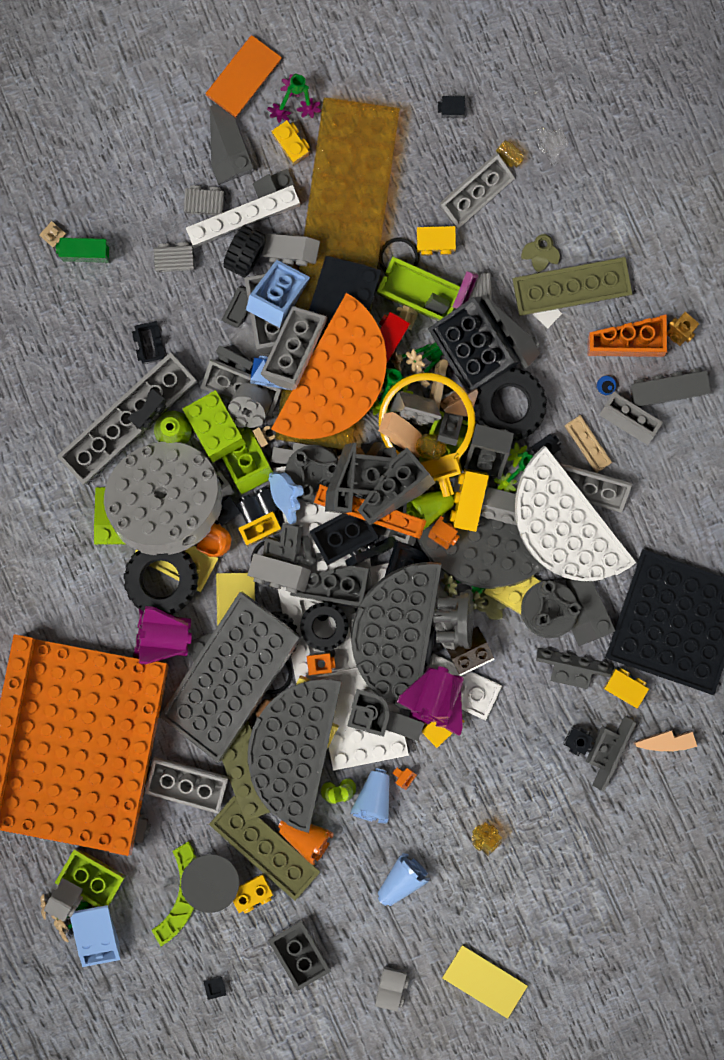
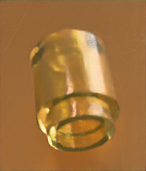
M504 140L496 149L501 159L511 168L513 166L517 168L524 160L522 158L524 153L512 142Z

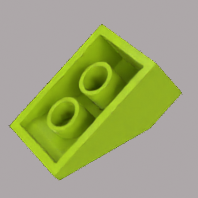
M248 427L238 428L246 444L222 457L241 495L269 481V474L273 472L253 432Z
M95 487L94 545H126L116 534L107 517L104 506L106 487Z

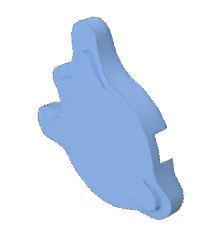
M272 472L269 474L272 498L277 507L285 514L288 523H296V511L300 509L297 497L303 495V487L296 485L285 472Z

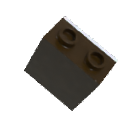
M478 626L473 628L470 649L460 646L455 650L447 649L459 676L495 660Z

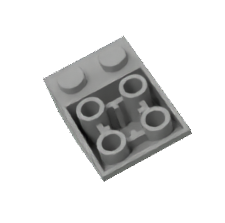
M398 391L391 399L388 413L394 412L403 419L412 421L411 424L428 425V423H434V421L441 419V414L435 400L403 391Z

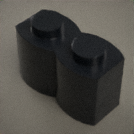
M267 486L256 491L257 494L252 497L248 494L239 499L240 502L237 505L246 524L268 513H275L280 510L272 498L270 488L268 489Z

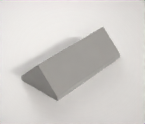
M495 153L442 200L438 208L459 229L515 178L499 154Z
M210 359L201 388L210 392L216 390L219 396L232 400L236 390L242 384L250 383L251 375ZM258 385V388L262 390L264 388L271 396L272 404L267 415L272 417L283 389Z
M559 463L590 504L623 512L632 483Z

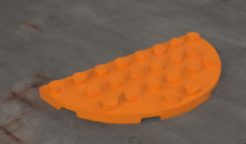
M348 293L345 294L310 357L297 388L292 390L271 430L299 439H317L332 436L357 423L376 401L386 373L387 359L384 339L370 312Z

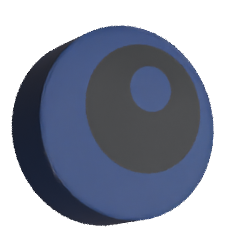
M603 376L597 381L596 387L600 394L610 395L616 389V382L610 376Z

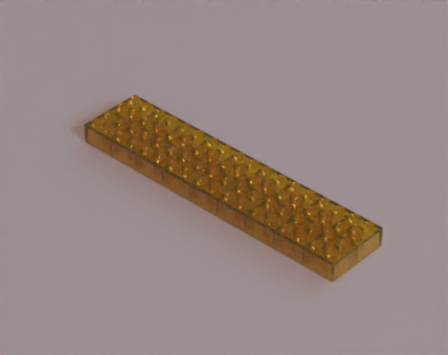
M324 97L304 237L318 240L320 244L316 264L308 263L307 266L299 267V272L309 276L310 280L294 307L309 311L326 256L377 269L400 108ZM323 335L320 336V338H319V340H318V342H317L315 348L317 347V345H318V343H319V341H320V339H321V337H322ZM282 389L279 413L292 390ZM355 424L340 433L317 439H299L276 432L275 440L306 445H320L326 448L343 450L345 444L353 443Z

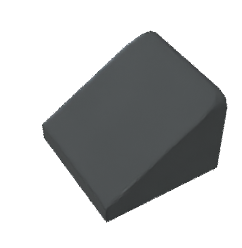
M432 293L423 308L442 316L449 309L450 303L449 300Z

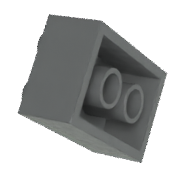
M476 424L467 451L464 468L485 472L489 477L501 479L510 453L514 433H510L505 429L490 428L484 424Z
M303 919L269 937L268 942L297 991L331 972L329 964Z

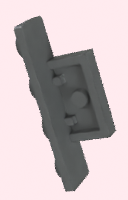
M547 648L537 649L536 661L554 665L550 681L588 689L592 674L611 677L613 665L605 661H595L587 657L559 653Z
M624 717L617 733L601 727L593 748L585 761L600 768L592 786L605 791L614 770L618 766V761L626 749L630 735L634 732L636 721Z

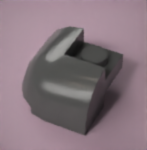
M356 689L347 726L384 737L390 713L387 702L376 694Z

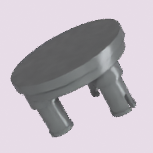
M308 445L295 451L286 464L285 473L291 477L296 485L303 487V495L297 498L305 502L314 503L319 486H329L338 464V457L331 450L320 445Z
M542 581L533 585L525 593L521 603V616L527 628L535 635L543 638H557L572 629L581 607L577 603L573 592L567 586L556 581Z
M472 590L461 592L460 596H455V598L438 597V609H451V611L434 610V623L451 622L455 629L454 631L437 630L436 642L454 643V645L470 649L474 624Z
M205 854L193 858L186 866L181 878V890L185 900L196 910L205 913L219 912L228 907L235 899L239 889V877L235 867L226 858L215 854Z

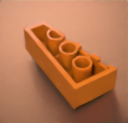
M667 314L635 323H627L618 327L590 332L588 335V356L664 357L667 353Z

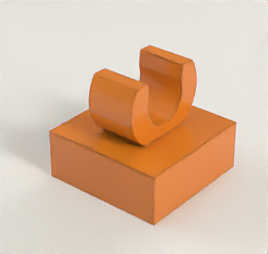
M396 767L393 771V774L398 777L395 783L405 790L417 776L416 773L408 768L402 771Z

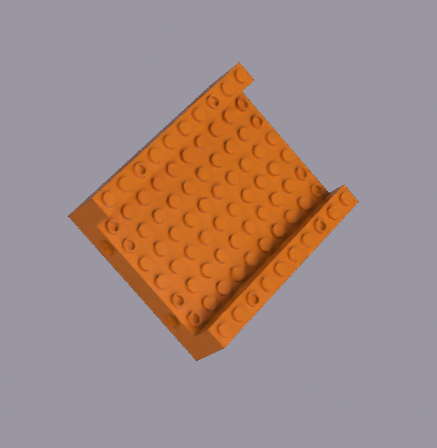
M14 634L0 699V831L89 847L115 854L132 855L169 665L161 662L139 664V659Z

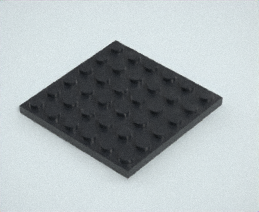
M642 549L605 658L715 695L724 669V577Z

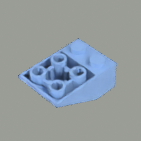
M108 905L75 911L70 919L82 967L120 960V944Z

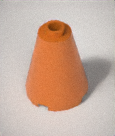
M282 820L278 826L280 828L279 833L312 865H315L314 860H320L330 844L327 842L328 838L333 837V832L313 824L310 826L309 833L295 829Z

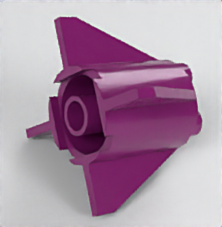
M145 606L144 612L139 609L137 626L139 629L138 634H136V645L133 652V658L139 659V664H149L176 655L187 656V644H191L192 633H188V629L190 630L191 618L175 617L150 606Z
M438 666L437 669L429 667L422 676L399 695L397 703L411 710L410 718L427 724L436 722L437 727H443L460 736L463 729L461 688L464 678L448 673L449 670Z

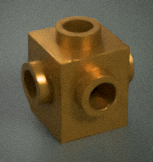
M684 312L678 319L675 317L668 324L670 329L667 331V336L679 346L685 341L689 343L696 335L693 331L699 323L687 312Z

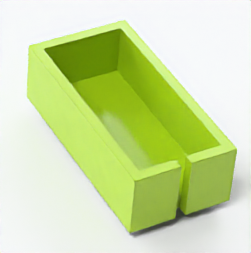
M392 257L385 272V275L389 277L388 279L386 276L383 277L377 290L378 295L402 306L410 307L436 321L441 320L454 310L453 304L460 286ZM432 293L449 300L450 307L442 316L423 308Z

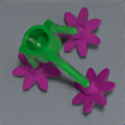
M297 73L294 75L290 74L289 81L282 79L285 86L281 87L280 90L287 92L281 105L278 106L276 103H273V108H267L271 112L270 118L277 117L279 123L282 119L289 121L287 116L291 112L285 111V104L292 94L299 98L300 93L304 92L306 102L300 101L303 107L297 108L298 112H302L301 117L304 118L309 114L311 118H314V113L321 112V109L317 108L320 106V102L313 103V99L309 98V86L305 85L306 79Z

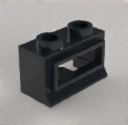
M154 321L134 326L135 331H132L134 342H138L139 349L136 350L138 361H142L144 365L164 359L165 353L158 322ZM151 329L156 357L147 359L141 331Z

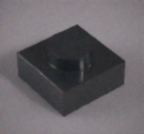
M223 976L203 981L208 1000L227 995Z

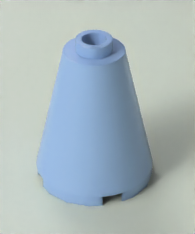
M376 768L375 771L370 772L350 814L371 822L372 820L379 819L378 823H388L390 776L386 774L387 771Z
M402 853L378 891V900L385 906H392L427 884L430 878L425 877L428 873L422 865L414 858L409 860L407 858L409 855L406 853Z

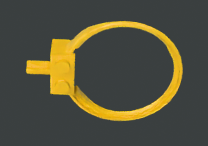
M435 373L414 374L396 383L384 397L379 411V427L393 396L410 383L421 380L437 381L447 385L460 396L468 414V429L463 443L455 453L437 457L434 460L430 459L420 462L434 481L439 482L443 497H448L454 494L449 477L461 474L462 468L459 459L468 448L474 434V408L466 392L450 378ZM380 432V435L385 446L387 448L394 447L392 443L388 441L389 437Z

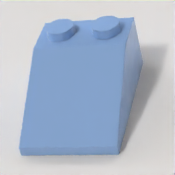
M276 260L250 294L246 310L280 328L286 320L291 307L295 306L310 277Z

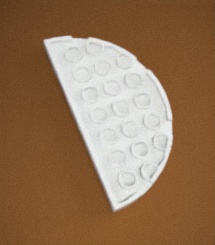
M543 446L524 469L515 498L517 527L521 539L530 554L553 573L578 581L603 580V578L618 575L629 569L636 563L550 451Z

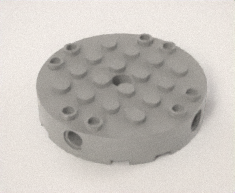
M178 442L148 444L127 455L112 471L104 493L105 511L116 534L129 547L149 555L164 553L171 555L194 546L211 531V526L215 520H218L222 508V488L213 466L197 449Z

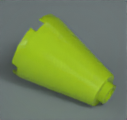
M179 411L165 412L156 420L154 425V435L158 442L186 444L192 434V426L188 418ZM173 424L174 428L168 430V427Z
M441 491L423 493L407 503L406 514L426 520L425 530L454 506V496L443 497Z

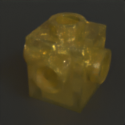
M486 822L482 826L478 825L472 831V845L478 851L482 850L487 856L502 843V837L499 835L497 828L493 825L489 826Z

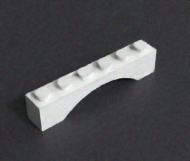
M292 185L186 227L193 247L197 248L239 229L244 224L249 225L300 206V202Z

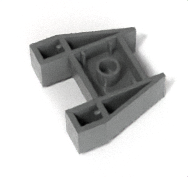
M356 443L345 444L326 491L325 512H352L353 494L368 496L370 491L374 490L379 483L378 479L381 475L385 474L389 468V463L397 456L396 448H385L383 450V457L356 454ZM407 503L396 510L406 513Z

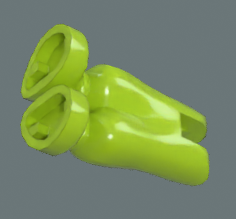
M350 778L343 779L338 787L332 782H326L321 787L322 798L331 804L349 801L356 793V784Z

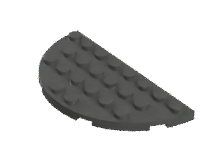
M455 504L442 515L444 523L452 524L450 522V514L452 510L455 511ZM482 516L479 517L476 532L456 528V531H458L457 535L460 538L454 546L450 545L448 549H445L428 537L430 530L437 520L422 532L421 538L418 539L423 551L431 562H441V569L445 573L452 576L454 580L473 587L485 589L512 587L531 579L545 568L526 548L517 525L487 519Z
M441 562L411 564L383 577L363 598L352 625V652L362 678L378 696L393 703L395 706L407 710L410 709L397 703L399 695L422 676L424 672L442 566Z
M310 680L284 690L261 712L249 739V772L252 784L260 800L273 815H276L287 825L309 833L339 697L342 683L340 680Z

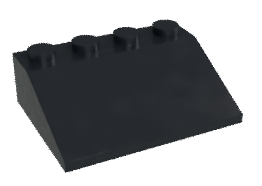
M330 256L325 257L309 311L324 315L328 319L321 335L324 334L346 293L357 299L370 311L381 270Z
M472 297L428 328L467 394L497 378L521 362L482 297Z

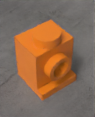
M440 516L430 530L428 537L445 549H448L450 545L454 546L460 536L457 535L458 531H456V528L450 523H444V517Z
M330 653L308 655L309 675L332 673V668H335L334 657H330ZM319 660H323L325 662L324 667L318 666Z

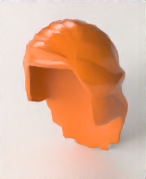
M214 523L211 526V531L197 543L196 548L209 557H221L231 547V536L220 524Z

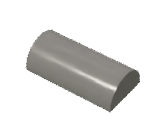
M265 274L244 278L248 300L250 294ZM250 313L256 349L259 353L270 354L283 324L279 328Z
M292 306L262 369L261 375L279 387L290 390L296 389L327 323V317Z
M154 756L144 794L219 814L229 777Z

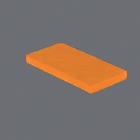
M251 35L205 95L236 118L282 60V57Z

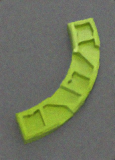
M189 841L172 851L179 868L180 887L176 902L169 915L151 930L160 946L169 942L179 933L194 909L185 900L181 890L182 874L191 860L196 858Z

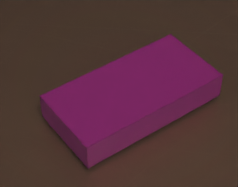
M466 272L453 308L457 309L469 300L479 276L477 273Z

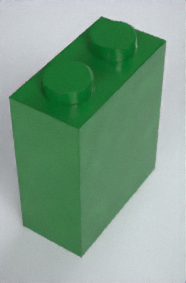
M60 238L59 243H56V254H58L63 262L109 263L110 244L106 239Z

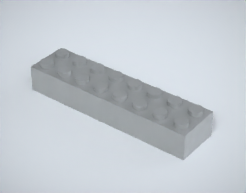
M170 352L57 457L82 485H86L146 430L144 428L142 431L127 418L131 413L143 407L151 389L155 390L167 401L165 403L167 406L160 415L157 413L153 417L155 422L197 384V380Z

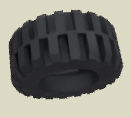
M515 367L478 388V395L474 404V412L478 424L488 425L490 428L498 430L505 429L510 433H514L512 441L522 440L531 435L541 425L547 411V397L545 396L543 386L539 383L540 381L536 377L534 378L530 372ZM504 387H516L527 397V412L522 419L516 422H504L493 412L492 399L495 393Z
M138 550L126 564L123 576L125 581L124 588L127 591L129 600L143 612L145 606H150L169 615L174 614L185 608L192 601L197 591L199 579L197 567L192 557L185 551L168 555V553L149 555ZM153 562H169L178 571V587L167 597L153 596L144 586V572Z

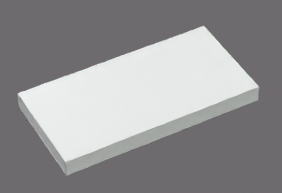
M433 653L429 666H426L423 672L424 674L429 667L437 669L438 666L447 668L449 670L448 673L459 676L452 662ZM470 671L461 675L464 678L461 688L462 710L486 720L502 685Z

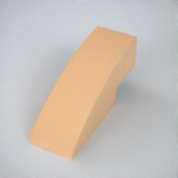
M385 413L378 431L389 437L388 441L402 449L408 448L415 457L419 458L426 441L422 434L396 413Z
M667 730L634 742L636 747L654 751H679L697 747L692 731L673 736L672 731Z

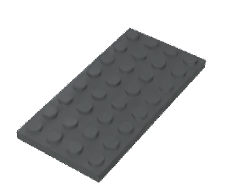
M239 592L159 717L217 763L221 762L302 637L244 592Z

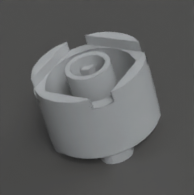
M242 384L236 390L228 406L231 418L235 421L236 426L240 428L261 426L272 404L270 394L264 388L263 390L258 388L256 384Z

